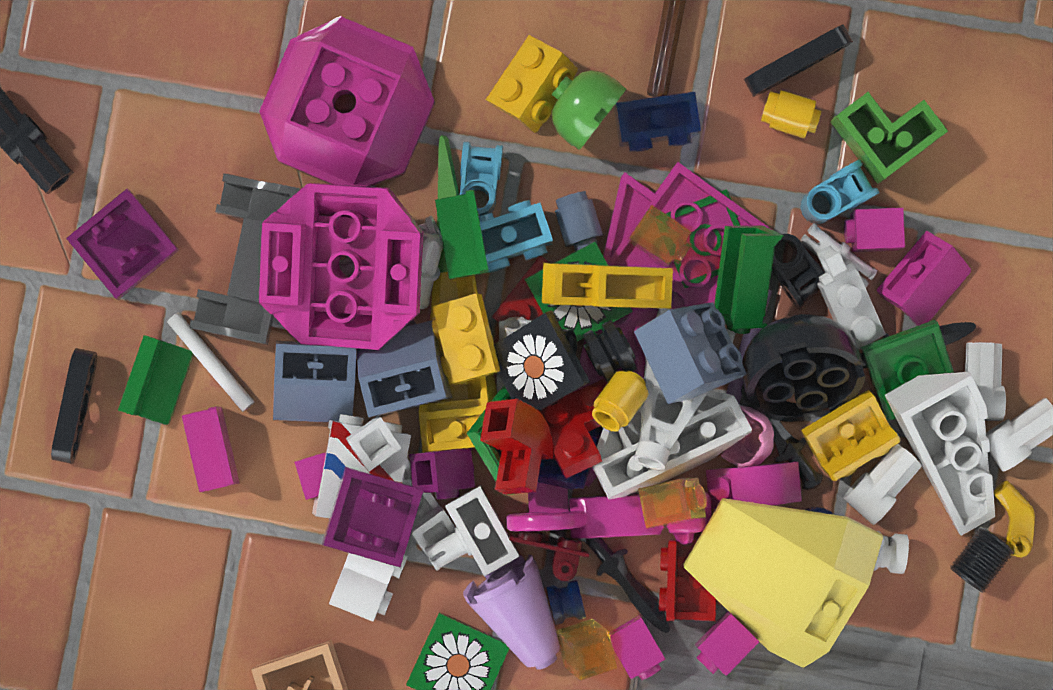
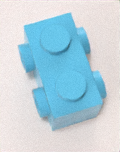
M530 200L508 207V214L494 218L493 213L479 216L489 273L509 267L508 259L523 254L525 260H530L548 253L546 246L553 244V238L541 203L531 205Z

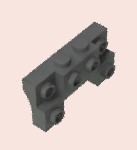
M224 173L222 179L224 188L220 205L217 204L215 212L220 215L243 219L227 295L198 289L196 297L199 300L194 321L191 320L189 328L268 345L274 315H271L259 303L262 222L284 205L300 188Z

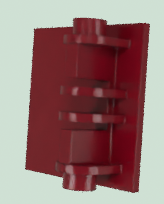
M519 531L518 535L510 533L509 541L555 550L552 568L556 578L561 581H569L575 577L580 556L589 558V552L582 549V541L558 536L557 543L543 541V533L537 531Z

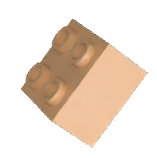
M332 640L258 664L251 669L258 690H348Z

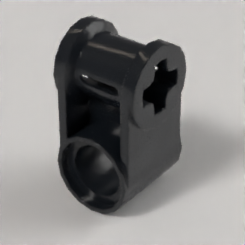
M782 234L784 236L780 241L787 242L791 246L793 255L788 263L779 262L774 255L772 272L779 280L782 289L797 309L801 310L805 307L804 302L820 292L817 284L820 282L818 277L825 274V272L812 259L796 236ZM812 279V282H811V283H809L808 285H806L805 287H803V288L800 290V287H801V286H803L805 283H807L808 281H810V280Z

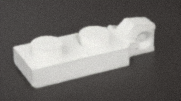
M832 246L819 251L817 255L825 274L818 277L820 282L817 284L833 320L848 330L859 349L886 335L859 271L855 268L853 262L848 260L844 263L840 253L833 250Z

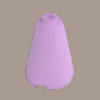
M520 555V557L486 575V580L478 587L474 580L463 591V596L467 603L526 667L535 666L537 670H540L557 660L556 654L561 647L539 569L532 555H528L526 562L523 556Z

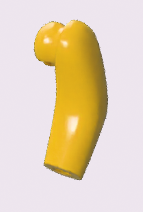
M1004 481L994 489L993 493L1006 509L1009 516L1006 544L1014 550L1013 556L1023 558L1031 552L1033 546L1035 513L1032 505L1009 481Z

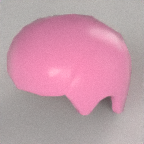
M740 406L752 428V432L723 451L721 457L737 467L759 466L772 453L774 445L773 426L769 418L751 407Z

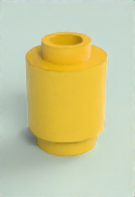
M780 90V93L770 91L761 121L768 123L771 129L805 139L807 131L815 133L822 111L815 109L817 102L815 100Z
M632 371L616 372L594 401L595 408L592 411V416L595 421L610 431H618L621 427L627 426L649 395L644 379Z

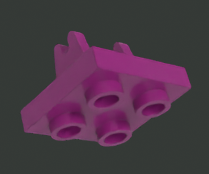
M128 188L66 238L117 300L122 298L179 251Z
M345 467L322 545L401 567L424 490Z

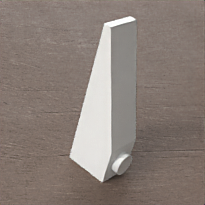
M969 372L919 375L885 394L904 435L919 462L923 465L922 467L958 533L962 536L994 518L992 475L989 473L988 464L990 443L986 437L985 419H988L987 406L972 375Z

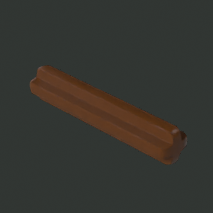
M664 0L647 88V95L664 99L668 95L686 0Z

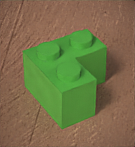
M869 92L865 93L830 121L856 157L861 160L863 166L877 184L948 132L925 100L892 123Z

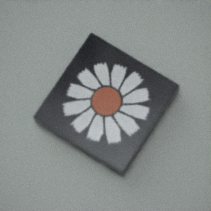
M552 311L542 314L494 344L501 371L498 374L511 399H519L536 408L539 412L590 383Z

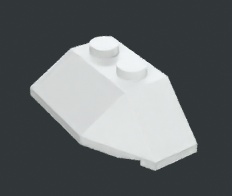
M710 390L670 449L665 469L654 470L644 467L634 460L640 442L641 406L627 426L621 427L618 431H610L603 428L597 445L602 462L592 466L609 500L639 494L712 460L750 434L752 428L734 395L720 394ZM659 394L654 411L655 419L673 424L682 409L683 403L668 404L664 395Z

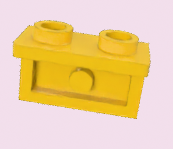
M528 35L485 100L493 107L520 121L530 131L536 133L542 124L549 119L557 101L552 96L553 92L566 76L573 81L578 68L564 53Z
M476 293L432 306L435 315L432 318V328L436 338L441 340L444 353L441 357V365L445 376L450 379L451 384L464 385L471 383V380L501 372L482 294Z
M869 390L801 430L818 464L832 481L852 475L858 467L875 457L885 455L893 446L901 441L898 434L890 427L875 396Z

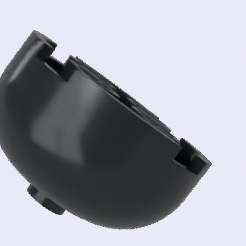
M798 314L770 323L753 337L746 348L742 360L747 373L742 377L743 384L752 408L771 420L782 422L805 421L803 414L817 412L828 407L830 412L852 400L859 393L865 381L863 362L859 348L852 335L841 324L820 315ZM794 394L796 403L786 401Z

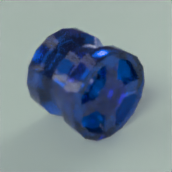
M577 580L569 581L567 586L561 588L555 585L546 587L555 625L563 624L567 618L575 617L578 620L586 618Z

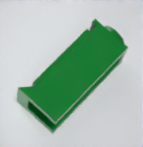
M763 225L725 226L714 305L722 314L727 329L737 334H748L751 329L767 326L763 322V317H765L774 246L784 235Z

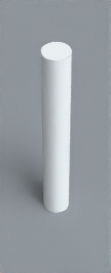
M179 312L174 314L167 321L169 326L241 411L247 410L254 403V400L194 329L189 328L190 325Z

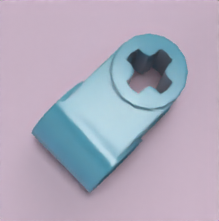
M464 141L460 176H462L460 195L466 194V191L473 189L474 191L480 190L485 192L489 197V201L485 207L478 209V214L482 216L492 213L496 204L497 185L501 174L503 145H497L495 148L471 146L470 142Z
M859 159L834 173L829 179L815 186L803 196L800 210L807 221L815 224L825 223L848 209L849 211L880 193L877 188H872L861 169L863 165L861 160ZM814 195H822L827 198L830 204V210L827 214H820L815 211L812 206Z

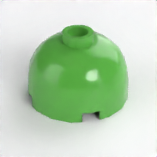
M590 70L582 72L573 81L566 76L552 94L557 99L552 110V122L558 134L571 146L580 150L623 95L626 88L615 78L600 71Z

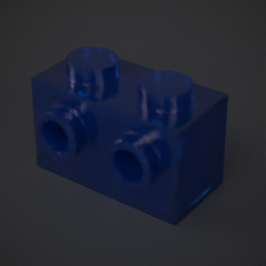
M695 92L618 102L614 107L619 146H629V152L653 149L652 142L668 140L669 147L691 144V137L698 136L701 132Z

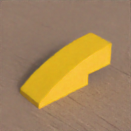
M543 263L542 303L597 307L671 308L673 268Z

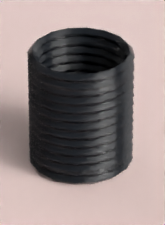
M979 527L977 533L974 534L975 536H972L970 542L967 543L963 552H960L958 558H955L950 568L959 577L983 593L985 589H988L989 584H992L991 581H994L1001 568H1004L1003 565L1009 562L1008 559L1012 557L1014 550L990 531Z

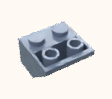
M713 302L670 309L634 331L668 404L692 399L747 374L742 364V356L733 345L726 331L724 318Z
M432 320L404 327L379 350L356 348L358 378L368 417L381 416L452 398L448 378L442 369V353L439 341L432 328Z
M276 341L273 420L329 422V420L339 421L340 414L353 416L356 348Z

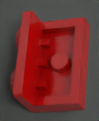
M670 539L668 541V548L661 547L660 570L667 571V587H660L659 611H666V621H675V619L716 621L717 599L684 568V563L698 540H693L690 544H681L676 539Z

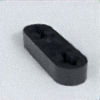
M844 24L757 70L746 77L744 81L752 96L756 97L853 43Z
M75 348L73 351L52 444V460L73 464L76 459L96 370L97 352Z

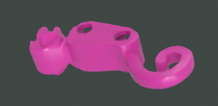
M679 481L673 486L671 493L667 494L666 500H662L658 493H640L611 500L607 496L577 497L569 499V512L508 514L506 522L509 531L571 529V537L573 539L660 535L663 528L666 527L669 533H673L679 543L690 544L694 539V533L703 532L712 517L711 498L707 492H692L691 486L687 481Z

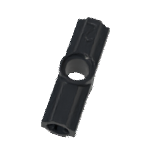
M0 88V147L16 164L20 163L29 176L45 193L50 194L67 182L74 172L46 141L48 138L40 127L25 112L22 114L14 105V102Z

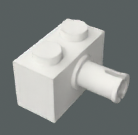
M481 485L445 506L456 525L454 528L455 532L437 543L424 548L429 558L445 551V554L431 562L436 571L468 553L469 556L473 555L484 576L520 557L513 542L509 541L510 537Z

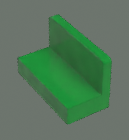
M474 189L466 191V194L436 199L435 204L449 279L489 273Z
M144 335L118 411L140 416L164 425L170 424L194 355L191 350Z

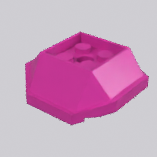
M340 16L290 39L259 112L277 160L280 163L329 184L371 187L405 174L435 105V101L412 46ZM345 94L354 96L356 98V105L351 112L340 113L336 111L335 103L340 96Z
M319 183L306 184L284 205L262 222L259 303L271 315L273 314L300 344L379 350L420 313L424 232L390 188ZM343 255L349 256L354 262L355 269L351 276L345 275L340 269L339 262Z

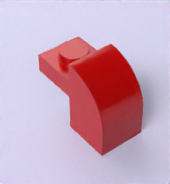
M519 399L487 402L480 441L501 451L495 490L505 495L536 492L541 460L553 458V439L546 419L536 408Z

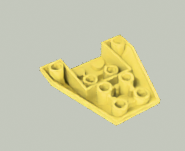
M722 498L686 559L684 568L768 651L804 668L830 651L868 589L883 535L846 516Z

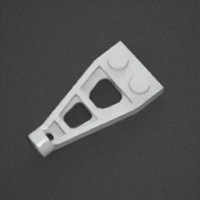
M659 308L656 318L670 309ZM726 329L731 341L733 342L735 332ZM645 356L644 381L649 395L642 404L640 442L634 460L644 467L663 470L668 461L670 449L708 392L692 399L681 401L683 403L682 409L673 424L655 419L654 411L657 396L659 394L663 395Z

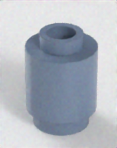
M586 191L557 199L558 209L555 210L565 247L574 246L575 251L594 241L597 244L596 239L602 237L603 233L593 200H588Z

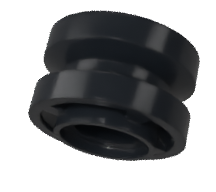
M612 320L602 324V333L599 335L592 330L582 334L586 342L583 346L600 377L603 376L607 383L619 369L625 372L637 369L633 361L635 355L620 327H615Z

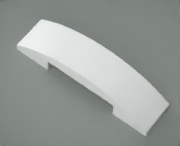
M379 415L346 438L368 471H371L401 449V446ZM407 459L403 484L412 486L411 467ZM431 493L422 494L411 531L412 537L427 556L424 548L437 543L455 532L454 524ZM442 551L431 558L428 557V559L432 562V560L445 554V551Z

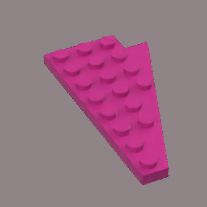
M677 162L655 194L624 172L619 183L603 257L610 266L673 268L672 302L669 309L714 303L718 275L710 278L711 271L719 269L725 226H733L726 207L738 216L737 220L740 226L763 225L767 228L769 227ZM708 196L717 200V202L702 208L693 203ZM691 206L695 209L692 212L675 218L678 208ZM671 212V220L665 222L669 234L660 233L654 218ZM702 224L712 226L708 229L698 230L694 236V244L700 251L711 254L708 256L697 254L690 245L691 232L695 231ZM713 229H717L721 235V245L717 251L712 250L717 244V236L712 231ZM662 237L669 238L673 242L675 247L673 256H669ZM677 256L681 262L679 273L674 263ZM707 274L706 278L700 283L689 282V280ZM631 307L633 312L613 323L616 328L620 327L635 355L633 361L637 369L632 372L637 373L644 379L645 354L634 331L655 319L659 308ZM602 329L596 331L595 333L598 335L601 334ZM583 346L579 362L590 383L578 390L602 379L605 380L603 376L600 377ZM602 426L588 432L596 447L603 430ZM592 467L573 475L588 487L597 477Z

